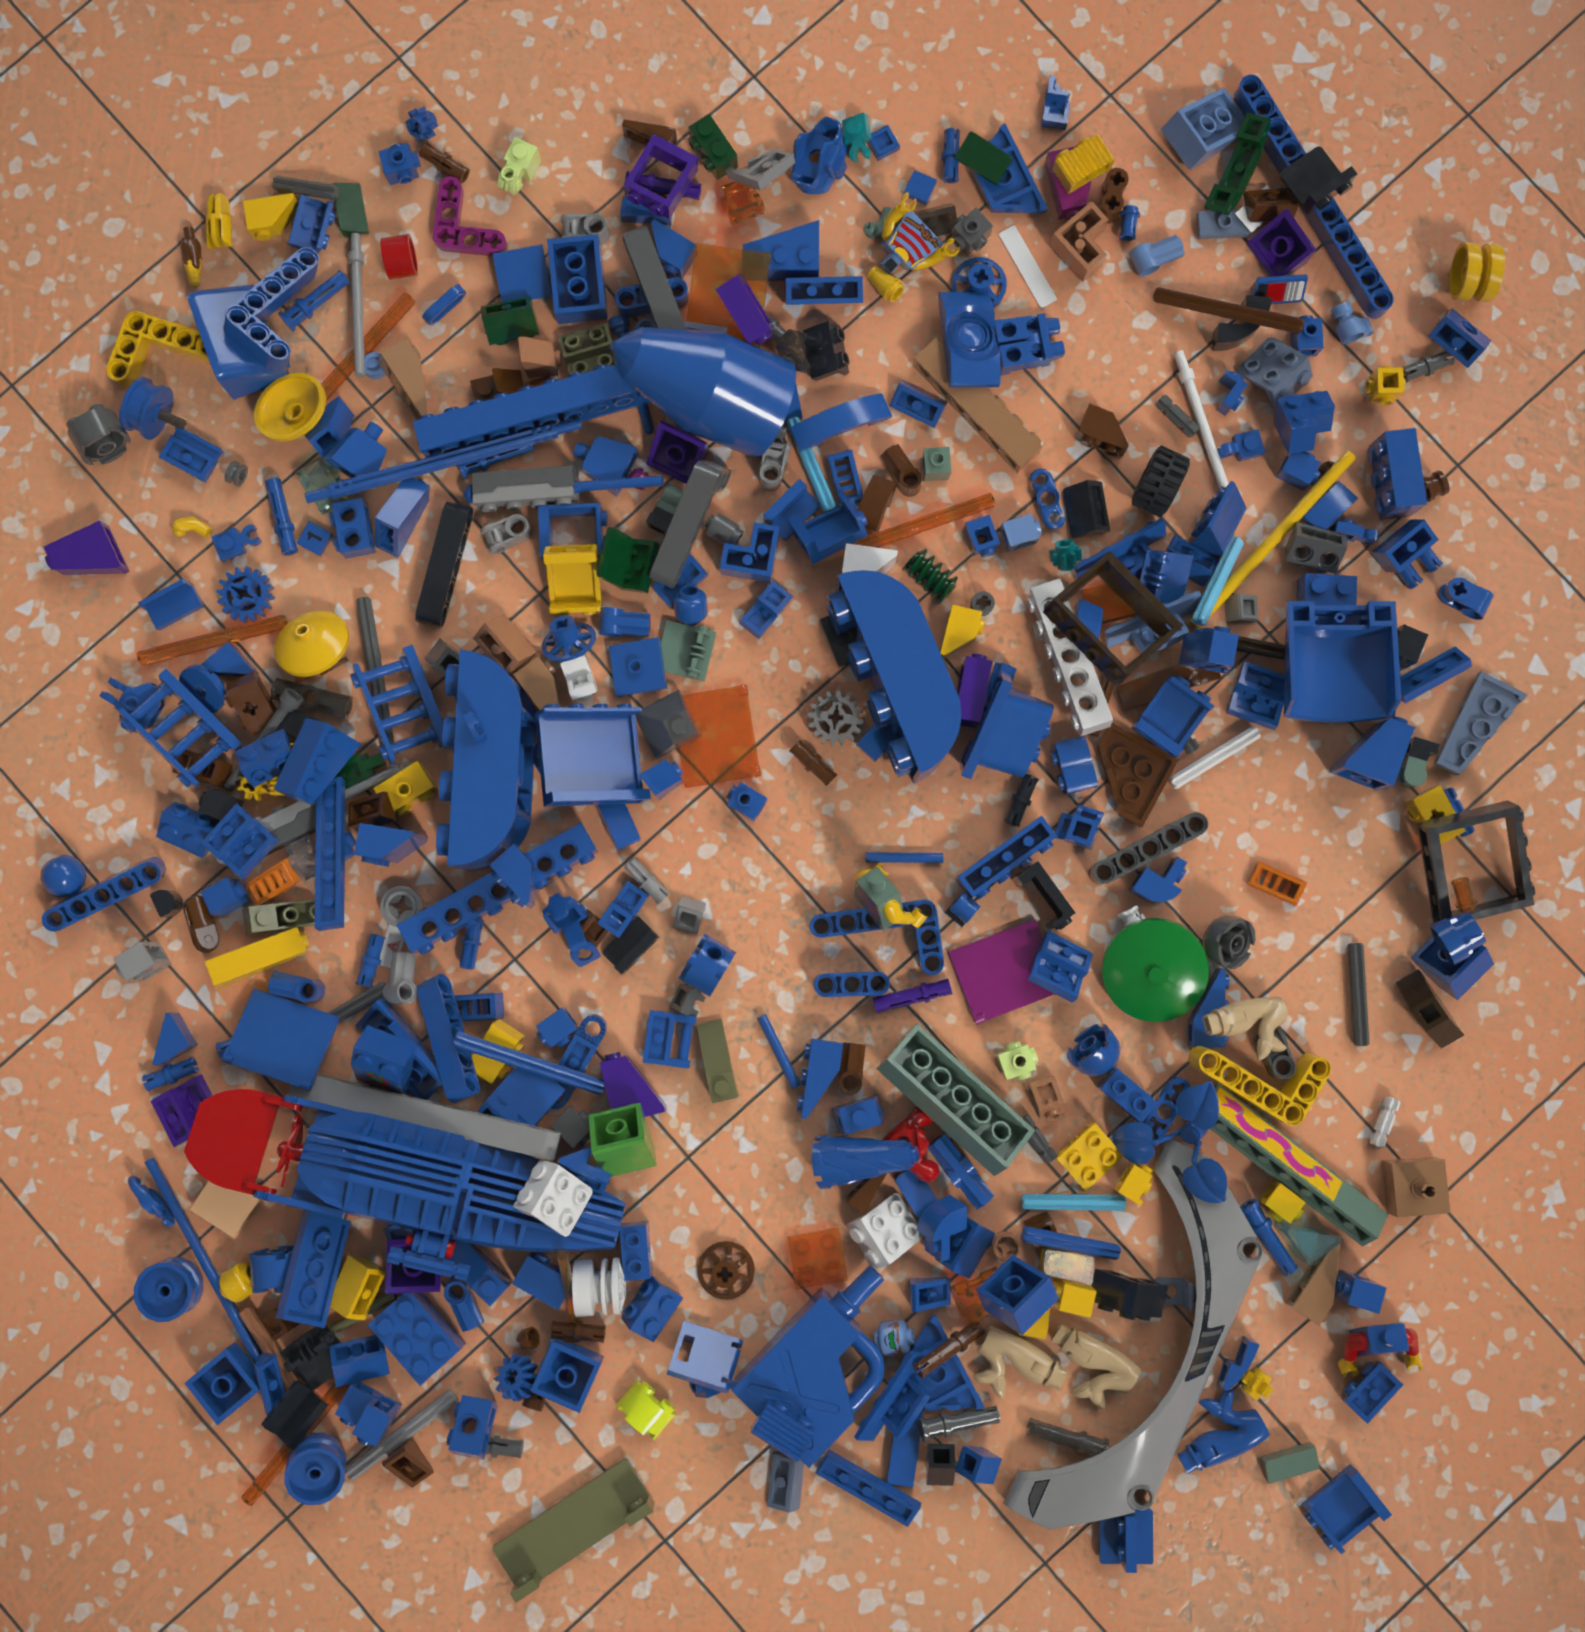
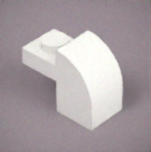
M573 648L571 649V655L578 653L581 650ZM561 652L558 655L559 657L565 656V653ZM586 653L576 659L560 662L572 701L587 699L598 691Z

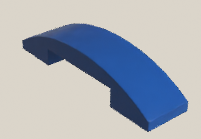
M874 394L848 401L813 415L790 427V432L799 452L823 444L824 440L863 425L868 424V426L890 419L892 414L883 394Z

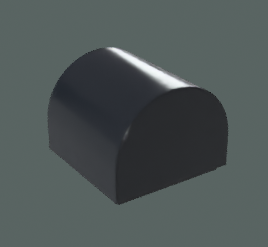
M157 890L150 894L160 917L171 918L182 910L183 899L177 892Z

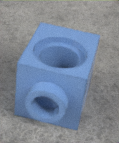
M1032 513L1002 522L1000 527L1007 552L1036 544L1040 538L1039 535L1042 534L1039 521L1034 520Z

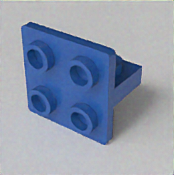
M1151 1508L1146 1510L1136 1509L1134 1513L1099 1521V1561L1101 1564H1122L1126 1573H1137V1564H1153V1511Z

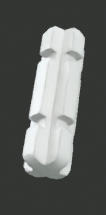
M1390 1096L1385 1097L1382 1105L1384 1110L1380 1111L1374 1127L1376 1132L1372 1133L1370 1138L1372 1145L1380 1148L1385 1147L1388 1139L1386 1135L1390 1134L1396 1117L1394 1113L1398 1111L1401 1104L1398 1099Z

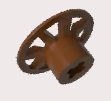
M723 1241L711 1245L704 1251L698 1263L697 1273L700 1284L707 1293L713 1297L728 1300L739 1297L748 1290L753 1282L755 1267L751 1255L743 1246L734 1242ZM728 1247L726 1256L723 1259H720L713 1252L716 1248ZM732 1247L741 1251L745 1257L734 1262L732 1260ZM709 1254L715 1265L714 1267L703 1269V1262ZM747 1261L750 1267L749 1277L739 1273V1267ZM703 1274H710L714 1283L711 1288L706 1284ZM737 1280L746 1282L742 1289L734 1292L733 1285ZM717 1287L728 1288L730 1294H721L714 1290Z

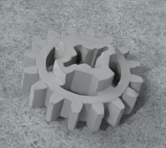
M837 690L836 696H832L830 691H827L826 699L818 696L819 704H811L810 707L815 712L808 713V718L814 720V722L808 724V727L816 729L813 733L814 738L819 735L822 736L821 744L829 740L831 747H834L835 741H839L840 745L844 746V739L847 738L852 742L854 741L852 733H860L861 730L856 725L863 724L864 720L858 718L863 713V710L855 709L858 701L850 702L849 693L843 698L839 690ZM833 703L829 710L820 712L825 705ZM842 704L850 709L852 715L845 713L841 708ZM835 708H838V716L843 720L838 721L834 730V724H832V720L828 719V717H833ZM819 722L829 728V734L822 730ZM844 726H851L847 732L838 735L839 730Z

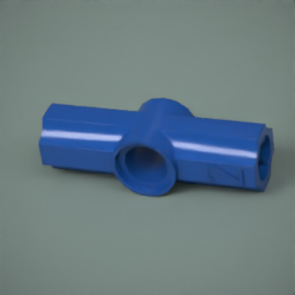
M942 1133L929 1144L927 1148L944 1168L945 1174L957 1188L963 1191L967 1199L977 1210L986 1205L995 1196L978 1176V1171L964 1154L961 1155L948 1136Z

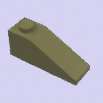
M722 1019L697 1024L712 1103L738 1098L739 1093Z

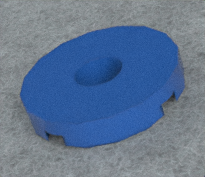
M194 664L187 667L180 674L179 681L211 713L220 710L225 705L224 694L226 693L220 678L214 672L210 674L206 671L208 668L203 665Z

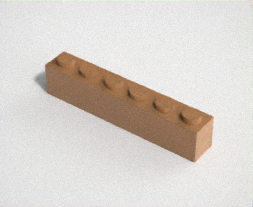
M936 337L914 357L913 367L1017 474L1040 453L1043 447L1040 444V438L1034 432L1029 433L1023 427V421L1014 413L1011 414L1005 408L1004 401L997 395L993 396L987 390L988 387L949 388L944 341L941 342Z

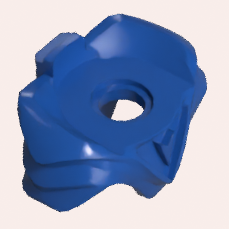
M824 117L812 130L799 134L797 139L794 140L793 154L796 163L792 167L791 179L803 193H826L835 179H842L847 169L845 157L848 147L845 145L841 124L838 120ZM816 151L820 152L819 162H810V155Z

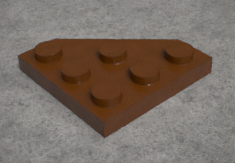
M1112 723L1111 727L1106 728L1097 745L1118 816L1141 828L1145 824L1179 759L1172 758L1160 748Z

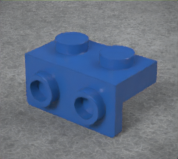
M301 194L287 245L297 249L304 247L312 248L317 253L321 249L325 250L329 241V235L326 234L327 226H332L336 211L332 210L334 202L328 200L325 204Z
M278 730L236 750L240 771L253 787L281 774L292 749L285 730Z
M174 802L162 811L156 837L203 858L208 854V849L201 842L216 827L219 821L209 815L197 812L185 804Z
M652 1275L650 1279L641 1284L632 1302L624 1309L621 1319L629 1330L654 1342L683 1297L680 1293L660 1283Z
M1370 1361L1361 1370L1360 1373L1363 1375L1357 1383L1351 1381L1342 1391L1345 1396L1341 1400L1367 1424L1404 1385L1380 1361L1375 1363Z

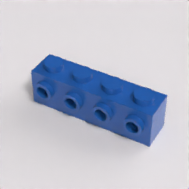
M1040 816L959 874L955 879L970 898L976 896L979 900L991 891L989 886L995 881L1001 884L1012 876L1009 871L1018 866L1022 869L1033 861L1030 857L1038 850L1042 854L1054 846L1052 840L1058 836L1044 817Z

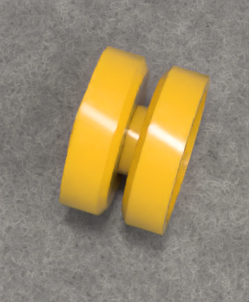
M1461 242L1455 251L1449 275V291L1452 299L1469 300L1473 296L1475 301L1492 302L1496 298L1502 284L1505 269V254L1502 245L1484 244L1480 248L1478 243Z

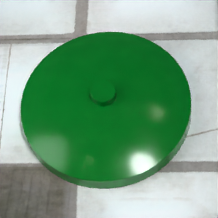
M1147 918L1125 926L1111 939L1103 956L1102 976L1109 997L1119 1009L1139 1020L1163 1022L1182 1016L1198 1003L1208 983L1209 965L1202 944L1189 929L1172 920Z

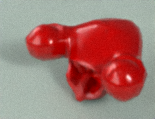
M916 1106L882 1140H907L906 1142H912L913 1146H917L919 1162H915L909 1171L915 1174L921 1181L929 1183L936 1180L940 1172L937 1163L932 1160H922V1157L926 1155L929 1141L926 1139L924 1130L919 1128L929 1126L933 1120Z

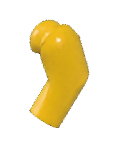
M193 516L177 518L172 523V533L178 537L186 535V531H194L202 537L208 538L212 532L210 526Z

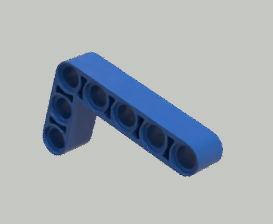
M304 247L297 250L226 310L224 331L227 336L272 373H282L287 369L291 349L263 321L315 278L319 255L312 248Z
M929 900L903 902V910L911 913L922 904L930 907V917L919 928L914 926L920 969L928 975L939 974L944 967V956L936 906ZM864 908L816 915L812 918L809 927L811 933L818 938L882 930L879 925L870 926L866 923L865 917L868 912ZM844 915H849L854 920V926L850 930L842 929L839 924L840 918ZM818 919L826 920L829 925L827 932L823 934L817 933L813 927L814 922ZM894 924V925H892L891 927H889L888 929H890V928H897V927H904V926H911L912 924H909V925H905V924ZM925 930H930L934 933L935 940L931 945H926L921 940V934ZM928 956H934L938 959L939 965L934 971H930L925 967V960Z

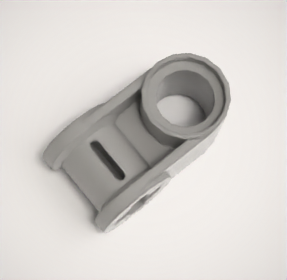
M568 213L561 216V223L563 224V236L561 238L598 234L600 244L602 245L610 237L607 222L600 214ZM602 226L601 231L591 232L594 227Z
M773 442L762 455L760 484L764 489L774 491L781 486L785 467L789 459L791 443L787 442L785 445ZM768 472H774L778 475L774 480H768L764 476Z
M514 514L484 526L480 532L482 535H485L489 544V554L496 555L530 539L533 529L524 516ZM524 523V530L518 534L514 533L515 525Z

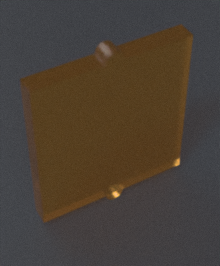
M1107 583L1081 589V594L1085 601L1103 608L1102 624L1137 616Z

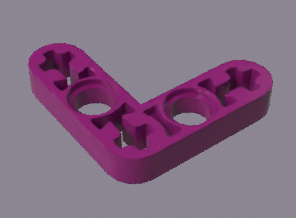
M448 176L443 178L439 184L433 239L437 247L445 252L493 256L494 253L506 251L507 241L500 231L460 226L464 195L463 187L456 177ZM451 185H454L456 190L452 191L451 198L453 202L449 201V194L446 190L450 189ZM447 208L455 210L454 217L449 220L442 218V212ZM448 233L451 239H447L446 243H443L441 238ZM457 234H459V235H458L459 245H457V243H456V241H455V239H457ZM474 235L477 237L476 244L470 247L464 245L465 237ZM498 239L501 244H497L496 248H492L490 243Z

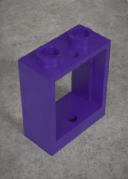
M653 134L624 183L625 197L635 205L641 204L658 217L664 216L670 219L698 172V157ZM652 157L682 172L667 199L637 184Z
M736 275L715 289L749 344L756 342L759 345L772 337L770 331L775 329L743 275Z
M971 654V657L966 656L961 667L957 689L961 705L960 726L976 729L982 720L992 661L986 660L987 656L982 654Z

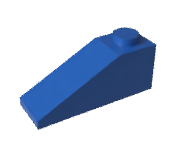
M456 1240L453 1256L451 1259L447 1258V1260L455 1261L454 1264L456 1265L459 1262L471 1265L467 1281L465 1282L482 1300L491 1306L513 1281L475 1244Z

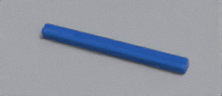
M457 1032L453 1041L454 1047L597 1095H601L605 1088L604 1080L462 1032Z

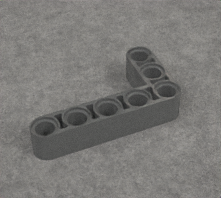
M709 459L700 460L695 464L651 569L650 579L672 589L676 586L714 494L724 490L730 478L731 469Z

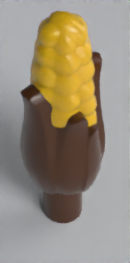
M187 226L183 228L184 239L180 245L182 260L184 261L189 284L193 287H198L201 283L202 249L200 242L195 239L194 228Z

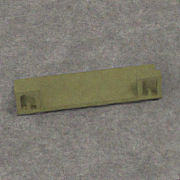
M624 1458L493 1546V1552L514 1584L510 1595L515 1603L538 1589L543 1578L627 1523L631 1527L653 1512L655 1502L627 1458Z

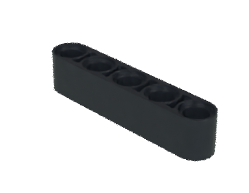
M448 501L444 505L416 609V622L441 628L445 623L472 523L473 507Z

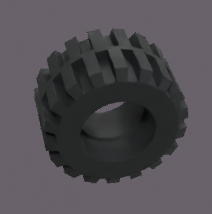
M1162 445L1154 451L1132 496V505L1159 518L1162 517L1172 504L1190 465V458Z

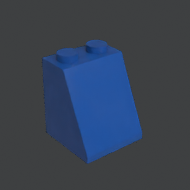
M1396 716L1374 724L1330 768L1329 773L1376 791L1394 786L1415 727L1408 725L1407 720Z

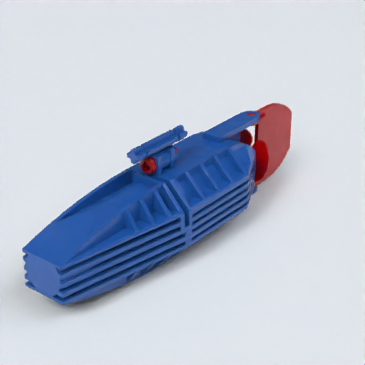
M234 1089L220 1092L200 1102L184 1149V1153L192 1167L206 1180L219 1187L254 1195L253 1197L335 1218L344 1219L345 1214L415 1230L416 1234L408 1233L405 1243L412 1245L411 1251L403 1252V1249L391 1246L387 1263L395 1265L403 1263L404 1267L450 1278L451 1275H454V1279L467 1281L471 1265L460 1262L456 1265L454 1264L455 1261L445 1259H451L453 1256L456 1240L488 1247L533 1252H594L613 1250L616 1246L626 1203L605 1190L602 1195L592 1192L569 1236L565 1237L537 1218L524 1214L513 1207L519 1192L529 1180L532 1169L540 1160L538 1158L477 1143L473 1140H465L462 1135L366 1112H356L290 1095L282 1097L250 1089ZM279 1108L301 1112L302 1108L317 1111L315 1122L309 1128L304 1145H302L303 1119L297 1114L293 1120L291 1136L288 1142L282 1141L277 1147L278 1157L281 1158L276 1172L280 1173L286 1163L281 1187H284L290 1160L299 1162L297 1167L299 1175L292 1198L276 1195V1189L255 1184Z

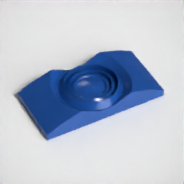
M939 292L938 302L949 388L999 387L1001 379L1000 350L995 338V312L988 292Z

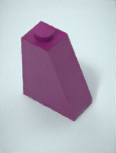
M1077 146L1070 147V148H1065V149H1068V150L1070 151V150H1073V149H1074L1075 147H1077ZM1065 149L1048 152L1045 160L1058 220H1070L1087 205L1091 186L1090 181L1067 194L1052 170L1056 160L1055 157Z

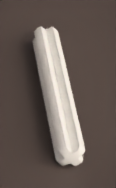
M1252 726L1169 777L1171 786L1174 789L1180 788L1261 737L1260 732L1255 726Z

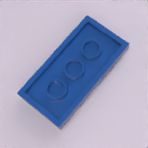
M303 1210L276 1314L277 1319L325 1328L351 1221Z

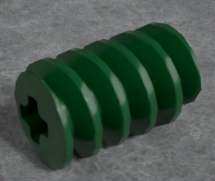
M925 548L920 552L918 551L905 564L902 571L910 568L908 576L911 578L918 575L915 583L921 584L925 581L923 590L926 592L933 588L931 597L935 598L940 595L938 603L941 604L955 589L958 577L955 576L948 579L950 570L941 572L942 562L933 565L934 555L926 559L925 556L928 550Z

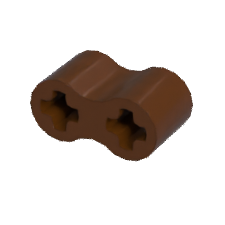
M1121 168L1111 169L1107 173L1102 186L1104 196L1098 208L1109 219L1107 224H1111L1118 219L1124 205L1122 195L1128 184L1129 176Z

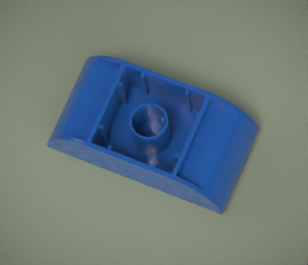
M859 570L837 575L836 592L827 596L830 604L827 606L830 619L838 635L847 632L848 629H854L857 641L848 644L849 653H846L850 667L857 682L870 678L875 691L868 693L870 700H867L866 703L876 728L879 730L890 725L894 735L900 734L896 740L889 742L890 747L886 749L897 777L909 773L915 784L929 776L940 765L953 746L961 723L959 696L921 606L914 594L905 585L893 577L875 571Z
M460 650L459 664H448L445 676L447 696H455L457 705L456 717H445L443 721L444 749H453L454 757L453 770H442L440 774V801L450 802L451 809L450 824L439 823L436 852L438 856H447L448 866L465 871H477L490 868V864L513 844L519 848L528 833L532 816L533 750L536 742L535 711L530 698L523 688L499 664L479 653ZM472 711L478 715L487 735L486 740L479 743L475 740L463 717V714Z

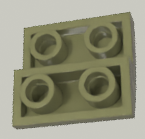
M607 323L558 337L569 375L574 372H590L599 365L611 366L617 364L613 352L610 350L612 339Z

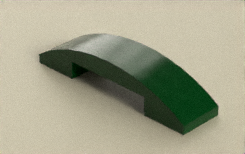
M1246 113L1236 135L1238 143L1219 185L1214 184L1204 206L1206 210L1229 215L1237 205L1260 159L1271 123L1270 118Z

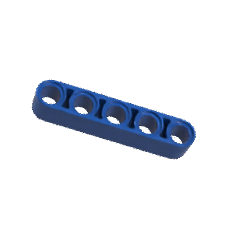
M158 857L147 858L52 905L42 916L43 926L49 931H60L155 884L166 872L165 863ZM146 866L155 867L157 876L149 875L146 872ZM122 878H130L134 886L132 888L126 887L122 882ZM99 889L107 890L110 894V899L102 898L99 895ZM75 901L84 902L86 910H79L75 905ZM52 912L59 913L62 916V922H56L52 918Z
M438 974L420 983L417 986V995L444 1093L451 1103L456 1104L478 1094L480 1085L471 1052L453 1046L456 1033H465L452 985L444 974Z

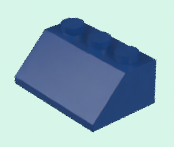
M359 823L354 855L361 856V862L389 867L390 862L399 863L427 843L428 837L413 831Z

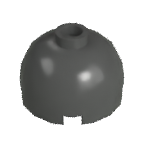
M1232 915L1220 916L1208 925L1203 938V948L1209 959L1218 965L1229 969H1236L1242 966L1251 955L1247 951L1250 944H1255V929L1252 923L1241 917Z

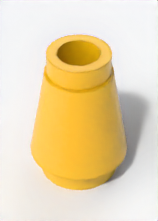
M874 266L867 275V279L870 280L885 301L895 302L902 295L905 287L899 278L877 266Z

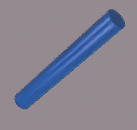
M866 852L865 862L943 863L944 860L943 853Z
M765 1014L757 1018L791 1089L800 1086V1081L767 1015Z

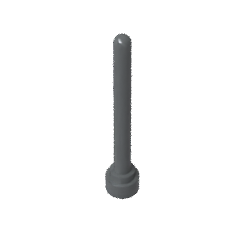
M289 688L283 691L279 697V708L255 741L274 733L287 713L298 709L303 702V698L297 692ZM239 764L224 784V788L227 791L234 790L240 781L238 777L244 776L240 771Z

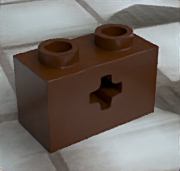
M251 672L227 683L224 697L229 707L236 709L238 713L237 720L243 730L247 729L251 736L261 732L276 712L277 707L257 672Z

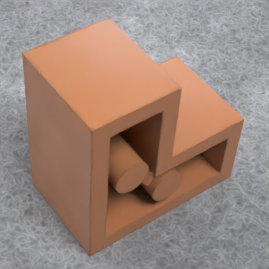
M1092 201L1054 232L1050 242L1052 249L1082 282L1102 266L1107 255L1094 239L1104 232L1109 219Z

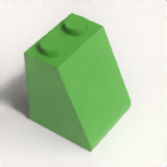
M640 1102L589 1115L592 1155L599 1167L604 1169L605 1172L612 1174L611 1177L657 1166L655 1146Z

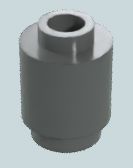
M718 513L716 516L711 515L704 526L707 529L706 535L723 546L724 543L737 545L744 533L739 528L740 525L721 513Z

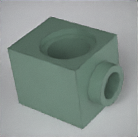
M950 447L924 448L922 454L924 482L949 480L951 475Z

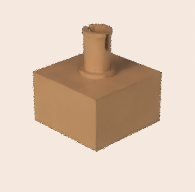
M1432 1156L1382 1160L1388 1214L1395 1217L1450 1213L1445 1159Z

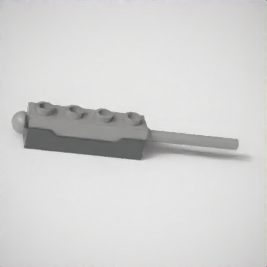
M396 764L345 789V801L381 784L400 772L402 768L399 764ZM294 800L295 803L288 807L281 805L271 810L272 814L265 818H262V816L256 817L263 826L279 839L266 856L316 833V801L311 805ZM214 856L215 860H216L218 863H220V864H225L223 861L217 859V858Z

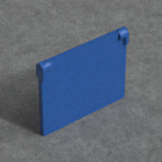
M254 988L232 1039L223 1054L222 1062L310 1092L341 1018Z

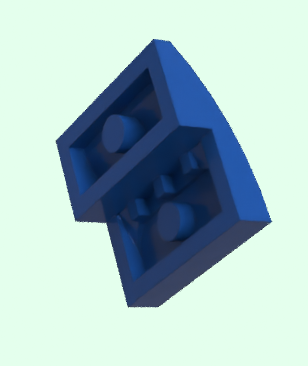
M542 244L493 254L502 302L531 296L532 300L552 296Z
M1244 661L1233 688L1226 713L1275 730L1278 727L1284 705L1285 675Z
M236 803L201 843L217 859L223 861L238 877L245 879L279 839Z
M1047 930L1036 952L1027 980L1073 1003L1078 998L1083 978L1088 974L1093 953Z

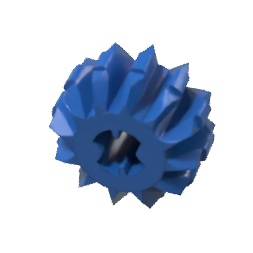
M514 1354L511 1358H503V1366L496 1367L500 1372L499 1376L493 1378L499 1382L495 1390L502 1392L504 1399H512L516 1402L522 1401V1398L531 1397L530 1389H532L538 1375L534 1374L538 1366L535 1363H531V1358L528 1356L522 1357L519 1354Z

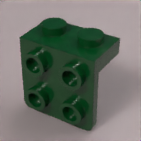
M608 527L603 538L600 559L597 563V576L621 590L648 593L651 583L649 575L658 555L660 544L655 541L633 539L614 527Z

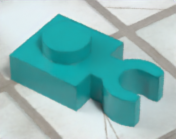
M863 112L842 120L845 145L850 148V159L857 163L860 151H862L865 158L869 159L871 152L865 142L872 140L869 116Z

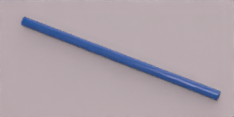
M153 1157L145 1161L144 1163L251 1359L256 1364L262 1353L240 1317L234 1302L221 1295L219 1289L220 1277L155 1158Z

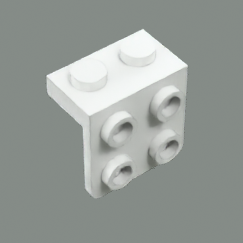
M540 1159L532 1169L525 1187L519 1192L513 1207L524 1214L537 1218L560 1235L567 1237L574 1228L593 1191L591 1187L560 1165Z
M897 1193L891 1194L867 1214L857 1217L846 1224L851 1238L858 1243L864 1253L865 1260L874 1269L890 1265L923 1238V1235L917 1231L918 1223Z

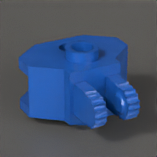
M110 677L108 683L112 687L123 691L120 699L104 691L99 696L115 705V709L123 708L130 714L160 687L154 683H146L137 687L127 686ZM162 699L148 714H145L138 721L144 729L153 726L165 706V699Z

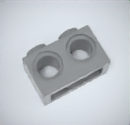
M139 942L113 958L117 964L115 969L122 979H126V981H146L172 964L159 942Z

